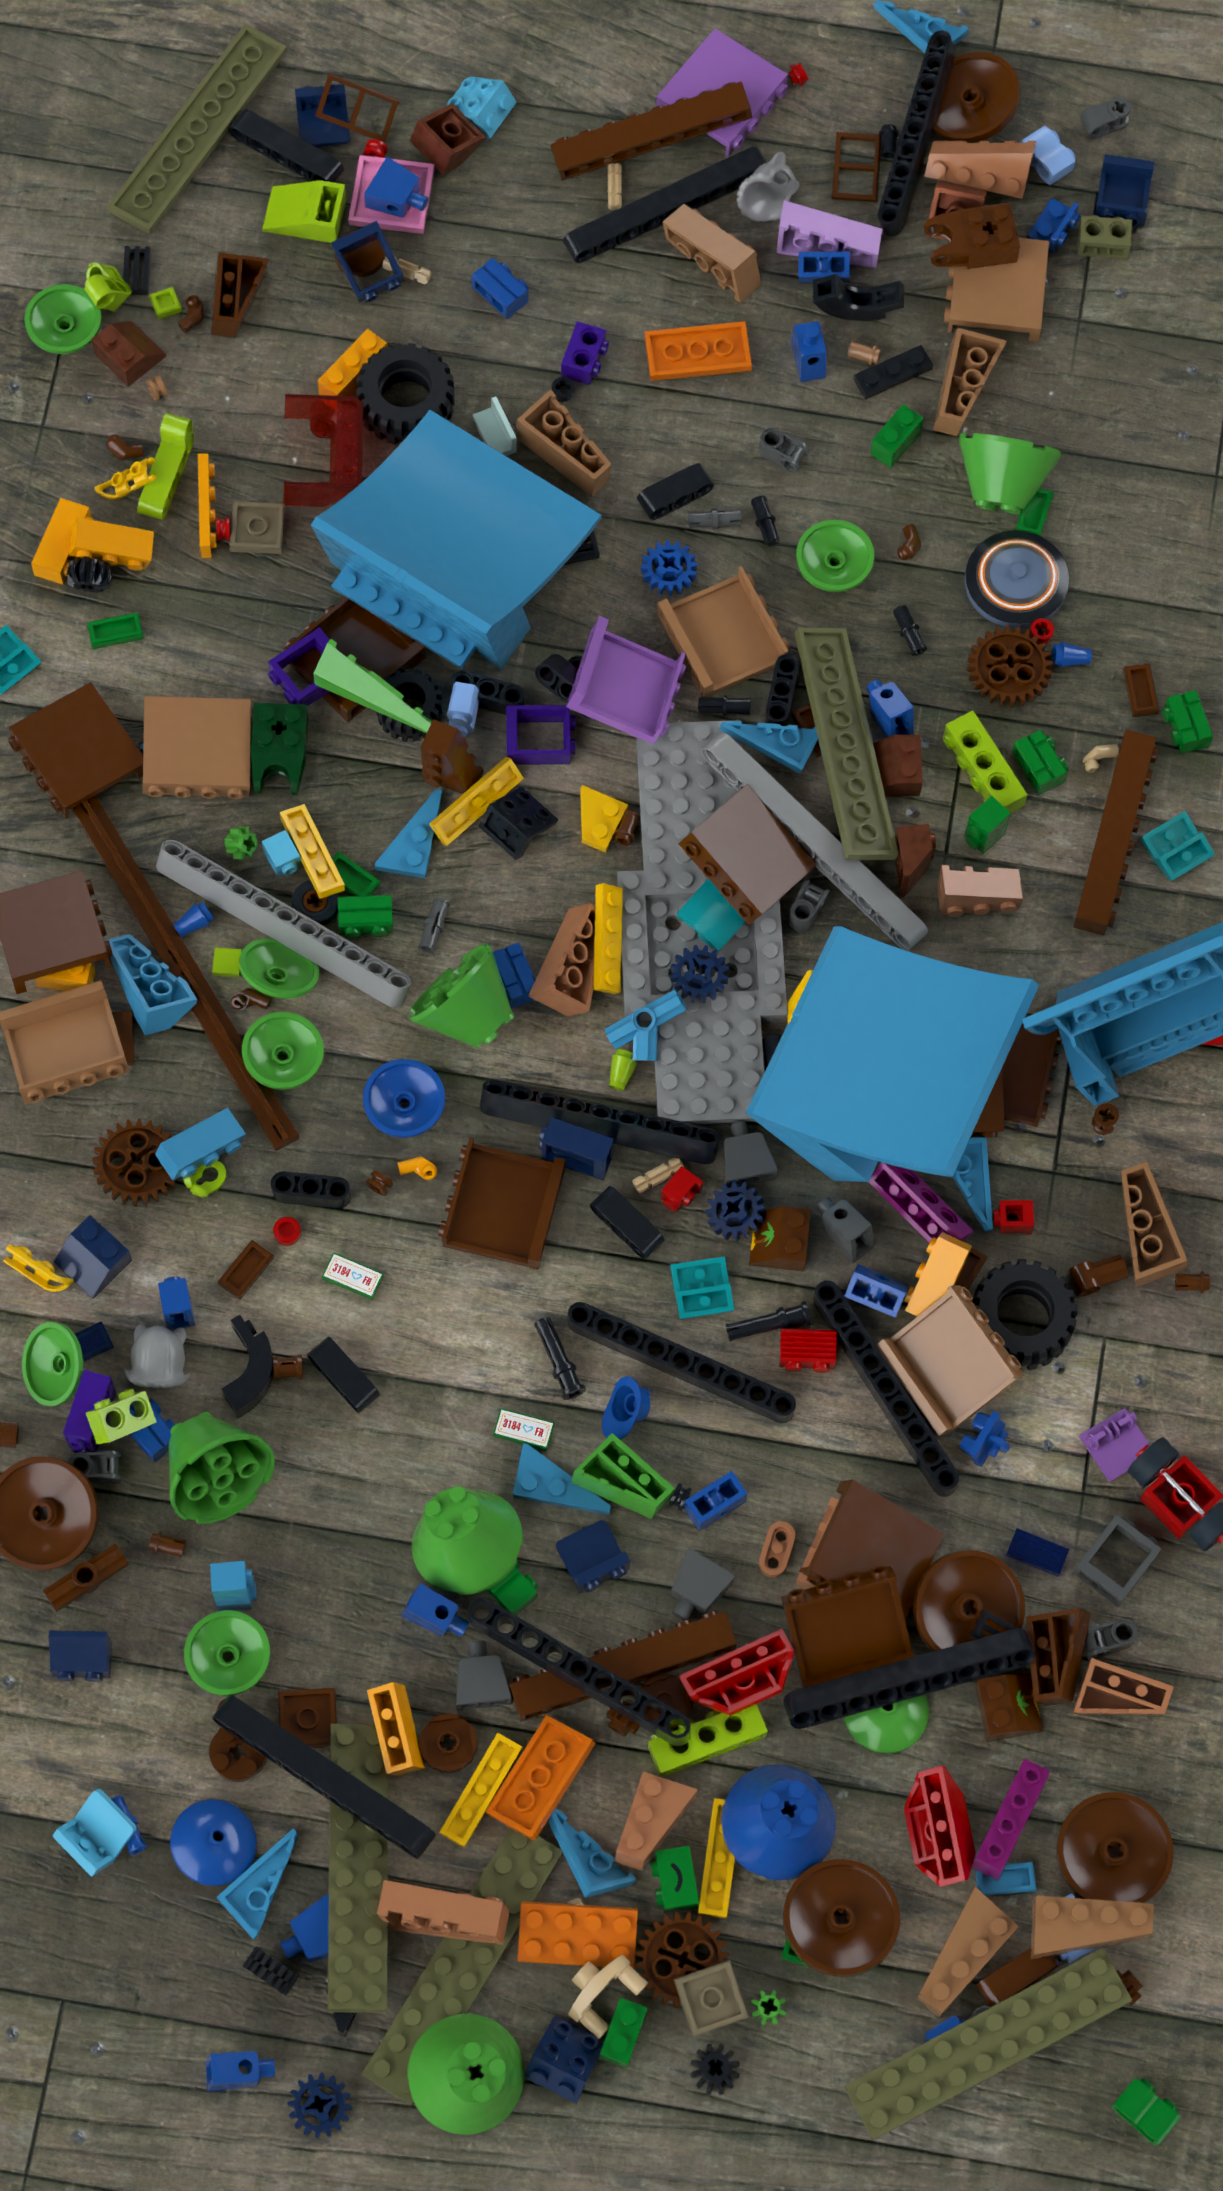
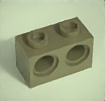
M1096 215L1081 216L1077 255L1128 259L1131 248L1132 220L1121 217L1103 218Z

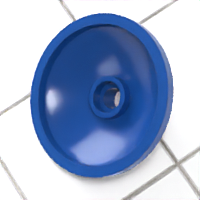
M398 1059L383 1064L372 1073L364 1088L363 1104L368 1119L378 1130L389 1136L410 1138L425 1133L437 1123L444 1110L445 1091L439 1076L429 1066L415 1060ZM402 1102H408L410 1104L407 1108H402L400 1106Z
M207 1799L190 1805L179 1815L171 1831L170 1849L176 1865L188 1878L202 1885L221 1886L235 1881L250 1867L256 1854V1833L250 1819L237 1806L223 1800ZM213 1834H220L222 1841H215Z

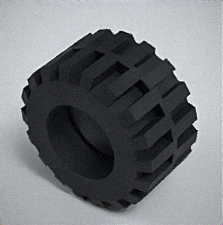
M405 669V673H400L397 670L394 672L393 677L390 675L385 677V681L404 695L403 699L415 698L424 704L420 708L423 710L422 715L431 721L433 719L441 721V691L438 690L436 681H431L430 675L422 676V671L416 669L415 673H412L411 669ZM376 712L380 726L383 725V731L386 734L391 732V737L397 739L399 736L402 738V741L407 742L408 738H413L414 742L419 741V736L425 738L427 734Z

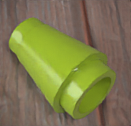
M617 1049L615 1055H612L608 1087L624 1091L638 1064L636 1060H633L632 1052Z

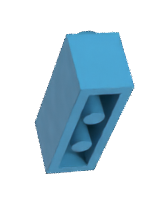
M226 1108L160 1143L155 1155L173 1181L181 1176L185 1179L193 1175L197 1171L196 1168L202 1165L208 1167L215 1163L220 1155L226 1152L228 1155L236 1152L242 1146L241 1142L246 1133L231 1111Z
M245 1561L210 1564L212 1594L218 1611L252 1609V1600H257L256 1583L254 1582V1576H252V1569H247Z

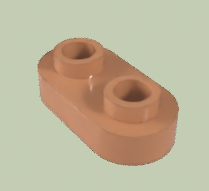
M775 1522L768 1529L759 1558V1569L767 1577H779L786 1570L796 1536L794 1528L787 1522ZM784 1534L786 1540L779 1542L776 1539V1535ZM770 1560H775L778 1566L770 1568L767 1563Z

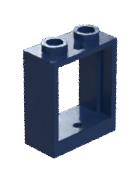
M377 221L331 242L334 253L359 303L363 301L365 303L371 302L378 298L379 293L385 290L388 292L394 291L405 281L402 271ZM377 239L395 275L361 291L344 255Z
M551 1117L549 1125H543L539 1135V1149L542 1150V1160L554 1162L555 1157L565 1159V1168L604 1181L613 1158L614 1139Z

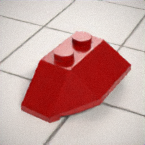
M780 1629L681 1674L679 1679L692 1701L732 1716L783 1692L795 1652L783 1629Z
M942 1765L917 1772L916 1781L910 1790L904 1806L914 1864L940 1887L967 1881L976 1852L965 1797L945 1766Z

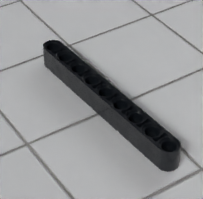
M944 30L934 32L929 38L878 209L877 217L882 231L890 237L899 235L904 229L955 57L951 36Z
M758 147L747 148L570 231L563 238V243L576 263L585 262L662 226L663 221L683 204L692 210L698 209L738 190L741 183L753 175L754 171L762 164L767 163Z
M487 1080L482 1086L479 1109L482 1113L489 1116L541 1128L543 1125L548 1126L552 1117L613 1138V1144L700 1164H711L716 1160L720 1135L711 1128L499 1080Z
M825 1280L820 1282L816 1286L813 1298L816 1309L829 1329L837 1331L836 1340L933 1491L942 1497L952 1495L959 1482V1474L839 1287L832 1281ZM829 1292L834 1298L830 1301H825L820 1298L819 1294ZM839 1314L844 1315L848 1318V1322L844 1324L837 1323L834 1317ZM857 1337L862 1340L863 1344L859 1347L852 1346L849 1343V1339ZM867 1360H872L878 1367L874 1370H869L863 1363ZM882 1383H887L893 1390L889 1393H884L878 1386ZM897 1406H902L908 1413L905 1416H898L894 1413L893 1409ZM916 1429L922 1433L923 1437L913 1439L909 1436L908 1432ZM925 1453H933L938 1460L934 1463H929L924 1459L923 1455ZM947 1476L952 1480L953 1484L943 1486L939 1483L938 1478Z
M576 1302L568 1309V1327L576 1334L775 1422L787 1423L794 1417L796 1401L793 1395L587 1303ZM577 1313H582L586 1315L587 1319L579 1323L573 1320L572 1317ZM606 1324L611 1326L613 1330L610 1333L604 1334L598 1330V1327ZM631 1335L636 1337L638 1341L634 1345H628L623 1341L624 1337ZM652 1347H659L663 1353L659 1356H652L648 1350ZM684 1358L688 1361V1365L678 1367L674 1364V1360ZM703 1369H709L714 1375L711 1378L705 1379L700 1376L699 1372ZM729 1380H733L739 1384V1387L735 1390H730L724 1384ZM758 1391L765 1398L762 1401H754L750 1394ZM779 1403H786L789 1405L790 1410L782 1413L775 1406Z
M477 1598L470 1603L468 1608L471 1625L476 1630L669 1744L682 1746L688 1742L691 1734V1725L689 1719L684 1714L486 1598ZM480 1609L489 1612V1615L484 1619L474 1616ZM503 1624H510L514 1627L509 1633H502L498 1630ZM528 1638H534L538 1641L536 1646L531 1648L525 1647L523 1642ZM557 1652L562 1655V1658L557 1662H551L547 1659V1656L550 1653ZM576 1667H583L587 1670L583 1676L577 1677L572 1674V1670ZM601 1681H607L611 1684L609 1690L600 1691L596 1688V1685ZM624 1696H633L636 1699L634 1704L626 1706L621 1703V1699ZM650 1710H656L661 1716L656 1720H649L645 1714ZM674 1725H682L685 1728V1732L675 1735L670 1731V1728Z
M1020 1628L1012 1629L794 1690L784 1697L783 1704L791 1726L796 1729H803L1021 1668L1031 1664L1036 1657V1653L1027 1632Z
M229 1694L212 1716L213 1721L221 1728L412 1857L419 1859L435 1838L436 1833L423 1822L237 1697Z

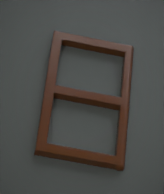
M328 73L315 117L385 143L399 100ZM332 80L360 90L349 123L322 113ZM365 93L392 103L382 136L354 126Z
M836 132L832 199L877 202L881 137L879 135ZM841 139L876 142L874 165L839 162ZM839 169L874 172L872 195L837 193Z

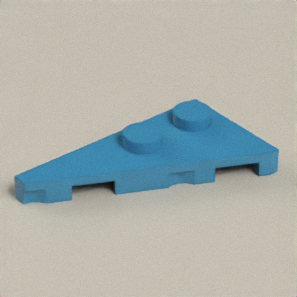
M876 0L874 2V9L924 53L926 52L930 36L936 31H947L951 36L953 45L968 35L969 28L962 25L961 28L946 24L945 19L934 18L929 14L910 9L909 12L895 8V4L888 1Z
M723 721L719 727V730L799 774L818 740L816 727L814 729L797 728V725L781 726L770 723L750 725L742 724V721Z
M435 789L375 862L376 871L426 878L435 834L429 823L439 814L443 795L442 790Z
M970 1138L952 1178L984 1231L989 1232L993 1229L987 1138Z
M523 1443L513 1491L514 1498L610 1515L611 1506L593 1492L571 1483L572 1477L530 1445Z
M555 1809L548 1819V1823L585 1898L629 1887L635 1883L636 1878L631 1872L626 1875L613 1863L615 1861L614 1857L604 1852L600 1845L583 1830L580 1833L577 1832L566 1822L568 1817L560 1810Z
M294 1829L287 1833L217 1896L219 1902L253 1940L259 1935L299 1835Z

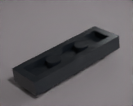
M919 345L854 374L853 380L866 400L933 370V363L922 345Z

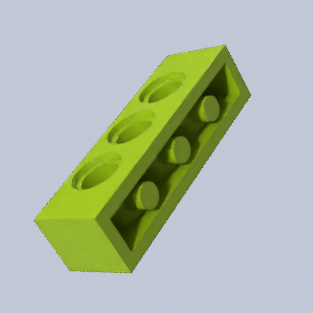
M972 710L947 723L943 735L944 743L949 750L953 749L957 755L956 760L959 767L963 771H967L971 777L972 787L976 792L980 791L984 797V802L992 795L1010 813L1025 806L1028 794L974 711ZM971 742L975 747H966L964 743ZM984 763L988 765L989 768L982 769L978 767L977 764ZM998 784L1003 789L995 790L991 785Z
M757 1704L732 1716L715 1710L706 1714L705 1719L697 1723L694 1720H689L691 1734L686 1743L688 1746L686 1752H675L671 1744L656 1735H652V1740L648 1741V1749L659 1777L663 1778L766 1738L768 1730ZM730 1720H735L740 1723L741 1729L733 1733L726 1729L725 1724ZM678 1725L679 1730L672 1733L675 1735L683 1734L685 1728L682 1725ZM708 1730L714 1734L715 1739L710 1743L702 1742L698 1736L699 1733Z

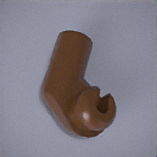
M191 295L186 299V305L188 306L187 316L178 322L179 328L184 333L203 319V303L196 295Z
M116 434L108 437L107 447L119 459L143 456L142 444L127 445Z
M914 524L906 525L903 528L906 541L897 550L901 560L913 558L921 548V541Z
M248 988L234 994L230 1003L236 1010H243L253 1005L267 1010L271 1004L272 997Z

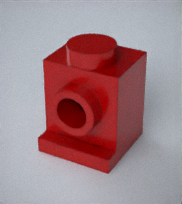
M681 1166L661 1190L663 1205L672 1212L679 1211L683 1205L688 1207L696 1196L695 1192L700 1194L703 1190V1181Z
M1000 1200L998 1209L993 1210V1226H999V1233H1026V1235H1031L1034 1228L1033 1200ZM1014 1217L1017 1221H1008L1007 1218Z

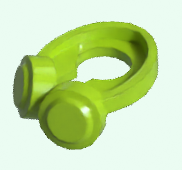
M216 1161L208 1167L202 1165L196 1168L197 1171L193 1175L183 1179L184 1184L190 1189L192 1194L207 1198L209 1194L216 1192L223 1186L226 1181V1169L221 1162ZM212 1167L218 1171L216 1180L212 1182L205 1181L201 1185H196V1181L202 1178L205 1169Z

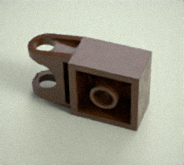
M1010 203L960 209L932 217L923 225L925 234L941 237L949 242V244L941 246L931 253V263L935 266H967V269L1016 263L1018 260L1020 243Z

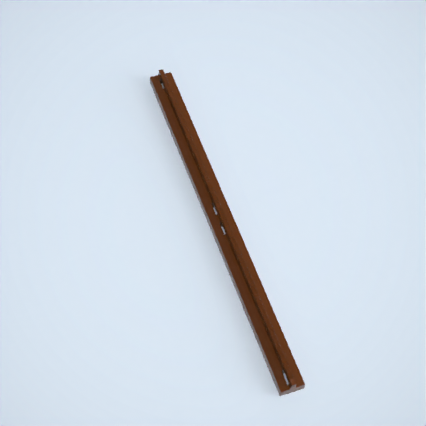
M93 796L72 808L73 813L162 962L169 966V971L177 978L181 976L184 980L183 975H185L190 983L189 987L197 999V1003L191 1008V1011L275 1152L298 1140L299 1134L272 1089L256 1081L247 1071L242 1058V1039L97 797ZM170 953H172L177 963H175ZM274 1128L277 1129V1131L279 1132V1134H280V1136L282 1137V1139H280L279 1135L277 1134V1132H276V1130H275Z

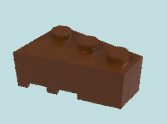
M218 252L211 335L237 337L266 275L269 258Z
M434 719L432 720L421 745L423 780L433 787L442 786L464 794L480 780L484 770L481 766L475 765L476 757L474 754H468V744L458 728Z
M1077 1608L1026 1616L1027 1633L1036 1653V1657L1031 1663L1035 1702L1044 1706L1073 1702L1091 1616L1085 1610Z

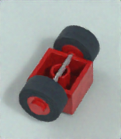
M1162 1437L1150 1446L1148 1444L1145 1445L1135 1455L1137 1459L1127 1470L1140 1486L1146 1487L1152 1483L1143 1492L1140 1500L1178 1540L1189 1532V1537L1203 1551H1207L1217 1542L1222 1544L1223 1502L1221 1500L1223 1494L1185 1455L1167 1469L1176 1460L1179 1453L1166 1438Z

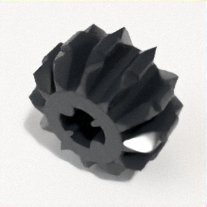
M94 557L74 558V560L69 561V567H67L68 585L84 592H102L109 588V583L111 582L110 564L102 559H94Z
M708 2044V2055L699 2049L696 2054L702 2061L692 2060L690 2064L700 2069L690 2074L691 2078H702L697 2082L696 2087L700 2089L705 2083L708 2084L706 2090L708 2095H711L713 2086H716L718 2094L722 2095L724 2093L722 2084L731 2090L734 2084L729 2078L739 2079L740 2076L738 2072L730 2070L740 2065L739 2061L729 2062L734 2052L730 2050L724 2056L722 2054L724 2045L722 2044L718 2046L717 2053H714L712 2044ZM710 2063H714V2066L716 2063L721 2065L720 2076H717L716 2073L714 2076L709 2074Z

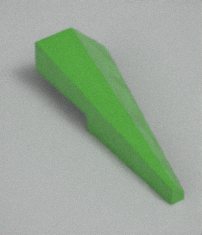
M332 639L329 640L314 671L315 685L427 733L432 721L422 715L423 710L418 706L415 709L409 707L402 701L404 695L372 670L369 671L356 663L357 658L352 654L348 657L343 655L336 649L337 643Z

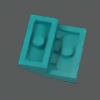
M7 624L0 629V695H2L41 664L39 658L25 642L22 643Z
M1186 811L1139 838L1151 858L1170 881L1216 855L1203 832L1198 833Z
M709 879L702 884L677 912V918L696 931L698 938L712 949H717L718 953L745 924V920L739 916L738 912L721 895L720 891Z
M725 1256L670 1265L679 1319L734 1311Z

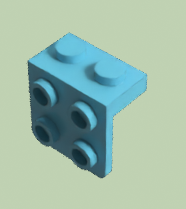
M468 77L462 82L460 88L448 101L447 105L453 103L464 116L474 122L475 126L486 136L485 138H491L517 102L504 81Z
M96 1789L89 1796L75 1818L57 1828L52 1837L93 1877L115 1861L135 1833L136 1825L101 1789Z

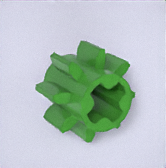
M239 826L238 829L231 828L230 833L225 838L226 853H233V859L243 860L244 857L251 858L252 853L258 847L256 833H249V827Z
M761 1990L760 2001L752 2000L751 2002L753 2006L757 2007V2011L753 2012L751 2016L752 2018L759 2016L762 2019V2027L766 2024V2021H772V2024L777 2026L776 2017L778 2015L781 2017L786 2016V2012L780 2010V2006L786 2000H778L775 1997L776 1990H773L771 1995H765V1992ZM768 2002H772L773 2009L777 2011H771L770 2015L764 2014L765 2008L761 2007V2005L766 2006Z

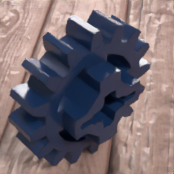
M694 945L692 952L684 948L683 957L680 955L675 956L677 964H671V972L673 974H671L670 980L671 982H676L674 990H682V999L689 995L691 996V1003H695L697 998H701L704 1004L708 996L712 1000H716V991L723 994V985L728 984L729 977L726 976L729 974V966H723L725 964V957L717 958V949L710 953L708 952V945H705L703 950H699L698 946ZM687 965L688 971L682 976L681 972L684 966ZM717 972L718 977L713 984L711 977L715 976V973Z
M733 1181L731 1188L722 1184L723 1191L718 1192L714 1190L713 1193L716 1198L714 1200H707L709 1206L712 1207L705 1210L706 1215L711 1217L707 1222L710 1227H714L713 1231L717 1236L723 1232L722 1236L725 1240H728L733 1235L735 1241L738 1242L742 1234L749 1239V1231L752 1230L757 1233L759 1230L756 1224L764 1223L763 1217L760 1216V1214L766 1213L765 1207L761 1205L764 1200L761 1195L757 1196L758 1191L755 1187L749 1190L746 1182L741 1187H738L736 1181ZM751 1204H752V1205H753V1212H752V1215H751V1217H750V1216H749V1210L752 1208V1206H751ZM722 1206V1213L719 1215V1209ZM736 1209L739 1212L736 1214L732 1210Z
M320 2072L319 2079L314 2080L312 2074H309L308 2083L305 2084L301 2080L298 2081L299 2091L291 2089L290 2093L295 2097V2101H288L287 2105L294 2108L295 2111L288 2115L290 2119L298 2118L294 2125L296 2129L302 2126L305 2127L304 2136L307 2137L313 2131L316 2139H320L321 2132H325L328 2138L332 2137L331 2129L335 2128L340 2132L342 2131L339 2124L340 2121H349V2118L344 2113L345 2111L352 2110V2105L345 2104V2101L351 2098L350 2093L342 2094L341 2091L345 2088V2084L342 2082L336 2086V2077L334 2075L329 2080H325L324 2073ZM319 2086L328 2087L336 2094L327 2095L321 2092ZM309 2090L310 2097L307 2103L300 2106L303 2095ZM321 2099L323 2103L328 2102L324 2106V2112L319 2113L317 2109L312 2110V2107L316 2106L315 2100ZM340 2105L337 2116L330 2121L329 2116L333 2108ZM313 2117L319 2120L320 2126L312 2125L304 2118Z

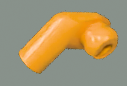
M421 1156L397 1162L400 1175L414 1172L426 1180H432L437 1175L436 1166Z

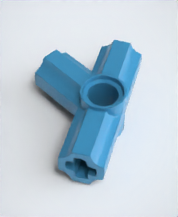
M675 989L645 1007L637 1009L634 1013L604 1030L610 1043L616 1050L633 1041V1060L657 1061L658 1026L685 1012L687 1008L682 997ZM644 1012H648L652 1017V1022L648 1027H644L640 1023V1016Z

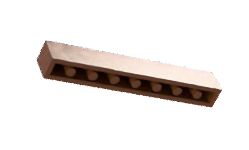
M742 81L738 83L729 82L720 89L713 91L705 90L698 96L689 99L681 98L668 106H656L649 112L632 114L625 120L619 122L611 121L595 130L587 129L580 132L579 135L570 138H559L550 145L561 180L563 181L608 166L611 163L615 164L752 119V112Z
M1125 730L1073 928L1105 935L1107 927H1113L1116 912L1111 910L1113 903L1119 904L1122 888L1118 887L1120 879L1125 880L1129 865L1124 864L1126 856L1131 857L1135 841L1130 840L1131 833H1137L1141 818L1136 817L1137 810H1143L1147 794L1142 793L1144 785L1149 786L1153 771L1148 770L1150 762L1155 763L1159 748L1154 747L1156 741L1154 736Z
M711 1611L702 1615V1620L693 1623L691 1620H685L677 1623L675 1629L666 1632L664 1629H658L650 1632L648 1638L639 1641L637 1638H631L622 1642L621 1647L612 1650L610 1647H604L595 1651V1655L588 1658L629 1683L635 1684L647 1680L654 1675L665 1674L736 1650L737 1643L726 1612L718 1614V1611ZM576 1667L572 1670V1674L577 1677L583 1676L587 1672L583 1667ZM544 1669L540 1670L541 1674L532 1677L529 1674L518 1676L513 1679L514 1683L509 1684V1691L520 1722L591 1699L590 1696ZM601 1681L596 1685V1688L600 1691L609 1690L611 1684L607 1681Z

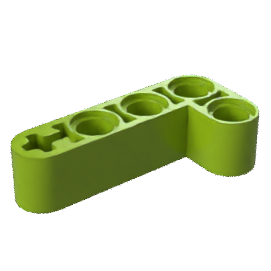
M165 413L160 427L161 443L155 456V463L152 464L148 475L153 474L156 476V479L144 485L137 507L138 514L159 520H164L194 442L192 419L170 413Z

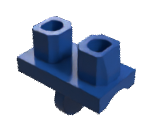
M992 1411L991 1415L978 1412L972 1426L975 1430L980 1431L979 1436L976 1439L966 1435L959 1445L961 1450L972 1458L974 1464L980 1467L983 1466L989 1455L995 1458L999 1451L1007 1453L1010 1449V1445L1005 1441L1008 1433L1004 1431L1006 1425L1001 1421V1415L995 1411Z

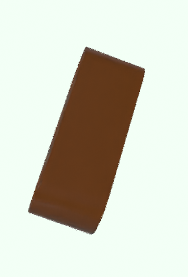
M1029 1948L975 1986L988 2006L993 2007L1025 1990L1056 1969L1061 1963L1056 1955L1031 1960V1948Z

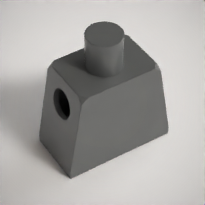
M745 1121L731 1124L733 1137L726 1138L723 1142L725 1185L731 1188L733 1181H736L738 1187H740L744 1182L750 1185L775 1180L778 1172L777 1166L761 1132L749 1134Z
M827 1197L818 1204L817 1209L823 1216L824 1231L852 1264L874 1248L872 1225L845 1199L835 1204Z
M688 1548L671 1590V1596L679 1600L672 1612L673 1615L685 1621L688 1620L693 1610L702 1615L708 1613L732 1586L735 1575Z
M485 1641L469 1643L470 1658L459 1659L456 1696L457 1711L510 1705L511 1694L499 1655L487 1656Z

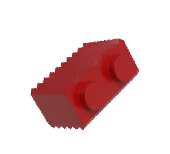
M781 1328L779 1367H785V1370L789 1372H798L802 1368H813L814 1372L826 1373L830 1369H835L837 1331Z

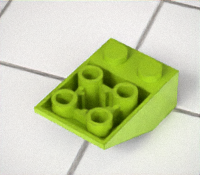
M319 180L273 186L262 231L328 243L337 240L347 201L345 184Z

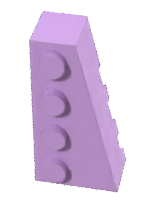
M784 200L779 225L777 253L799 256V252H850L851 265L876 268L882 229Z

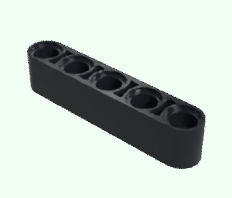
M242 109L228 128L231 136L237 141L310 182L321 180L335 183L344 171L342 163L335 157L251 110Z

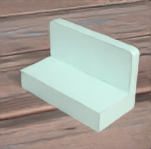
M495 396L491 398V408L473 414V421L483 442L501 454L508 456L516 453V436Z

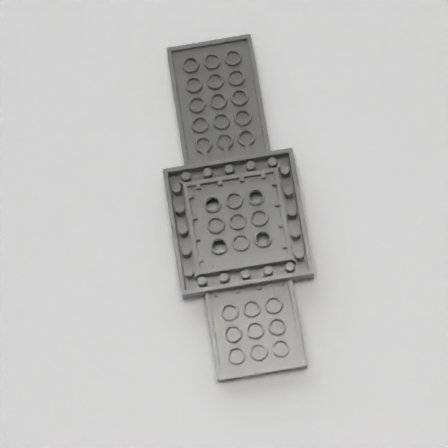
M723 721L669 723L663 737L659 735L654 745L636 737L643 870L617 871V887L623 888L621 965L624 1018L634 1013L637 1009L645 1007L674 990L676 982H671L668 974L671 971V964H677L675 962L676 955L683 957L684 948L692 952L694 945H697L699 950H703L704 946L707 945L698 938L696 931L677 918V912L708 879L678 843L738 792L702 755V749L722 732L719 730V727ZM733 738L743 748L742 742ZM780 899L750 925L745 922L718 953L717 958L725 957V964L723 966L733 967L737 971V975L729 978L728 984L723 985V994L716 991V1000H712L708 996L704 1004L701 998H697L695 1003H691V996L688 995L683 999L687 1010L658 1026L657 1061H654L658 1117L689 1124L756 1122L746 1114V1111L764 1075L761 1023L787 1022L788 1015ZM674 919L681 926L677 930H670L666 927V922ZM708 946V952L712 953L714 949ZM687 965L682 970L683 974L688 971ZM717 972L715 973V976L711 977L713 984L718 977ZM644 1012L640 1016V1023L642 1026L648 1027L652 1022V1017L648 1012Z

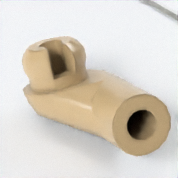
M1118 745L1095 746L1083 758L1082 764L1085 766L1086 771L1089 773L1096 772L1100 767L1098 761L1102 758L1117 757L1119 755Z

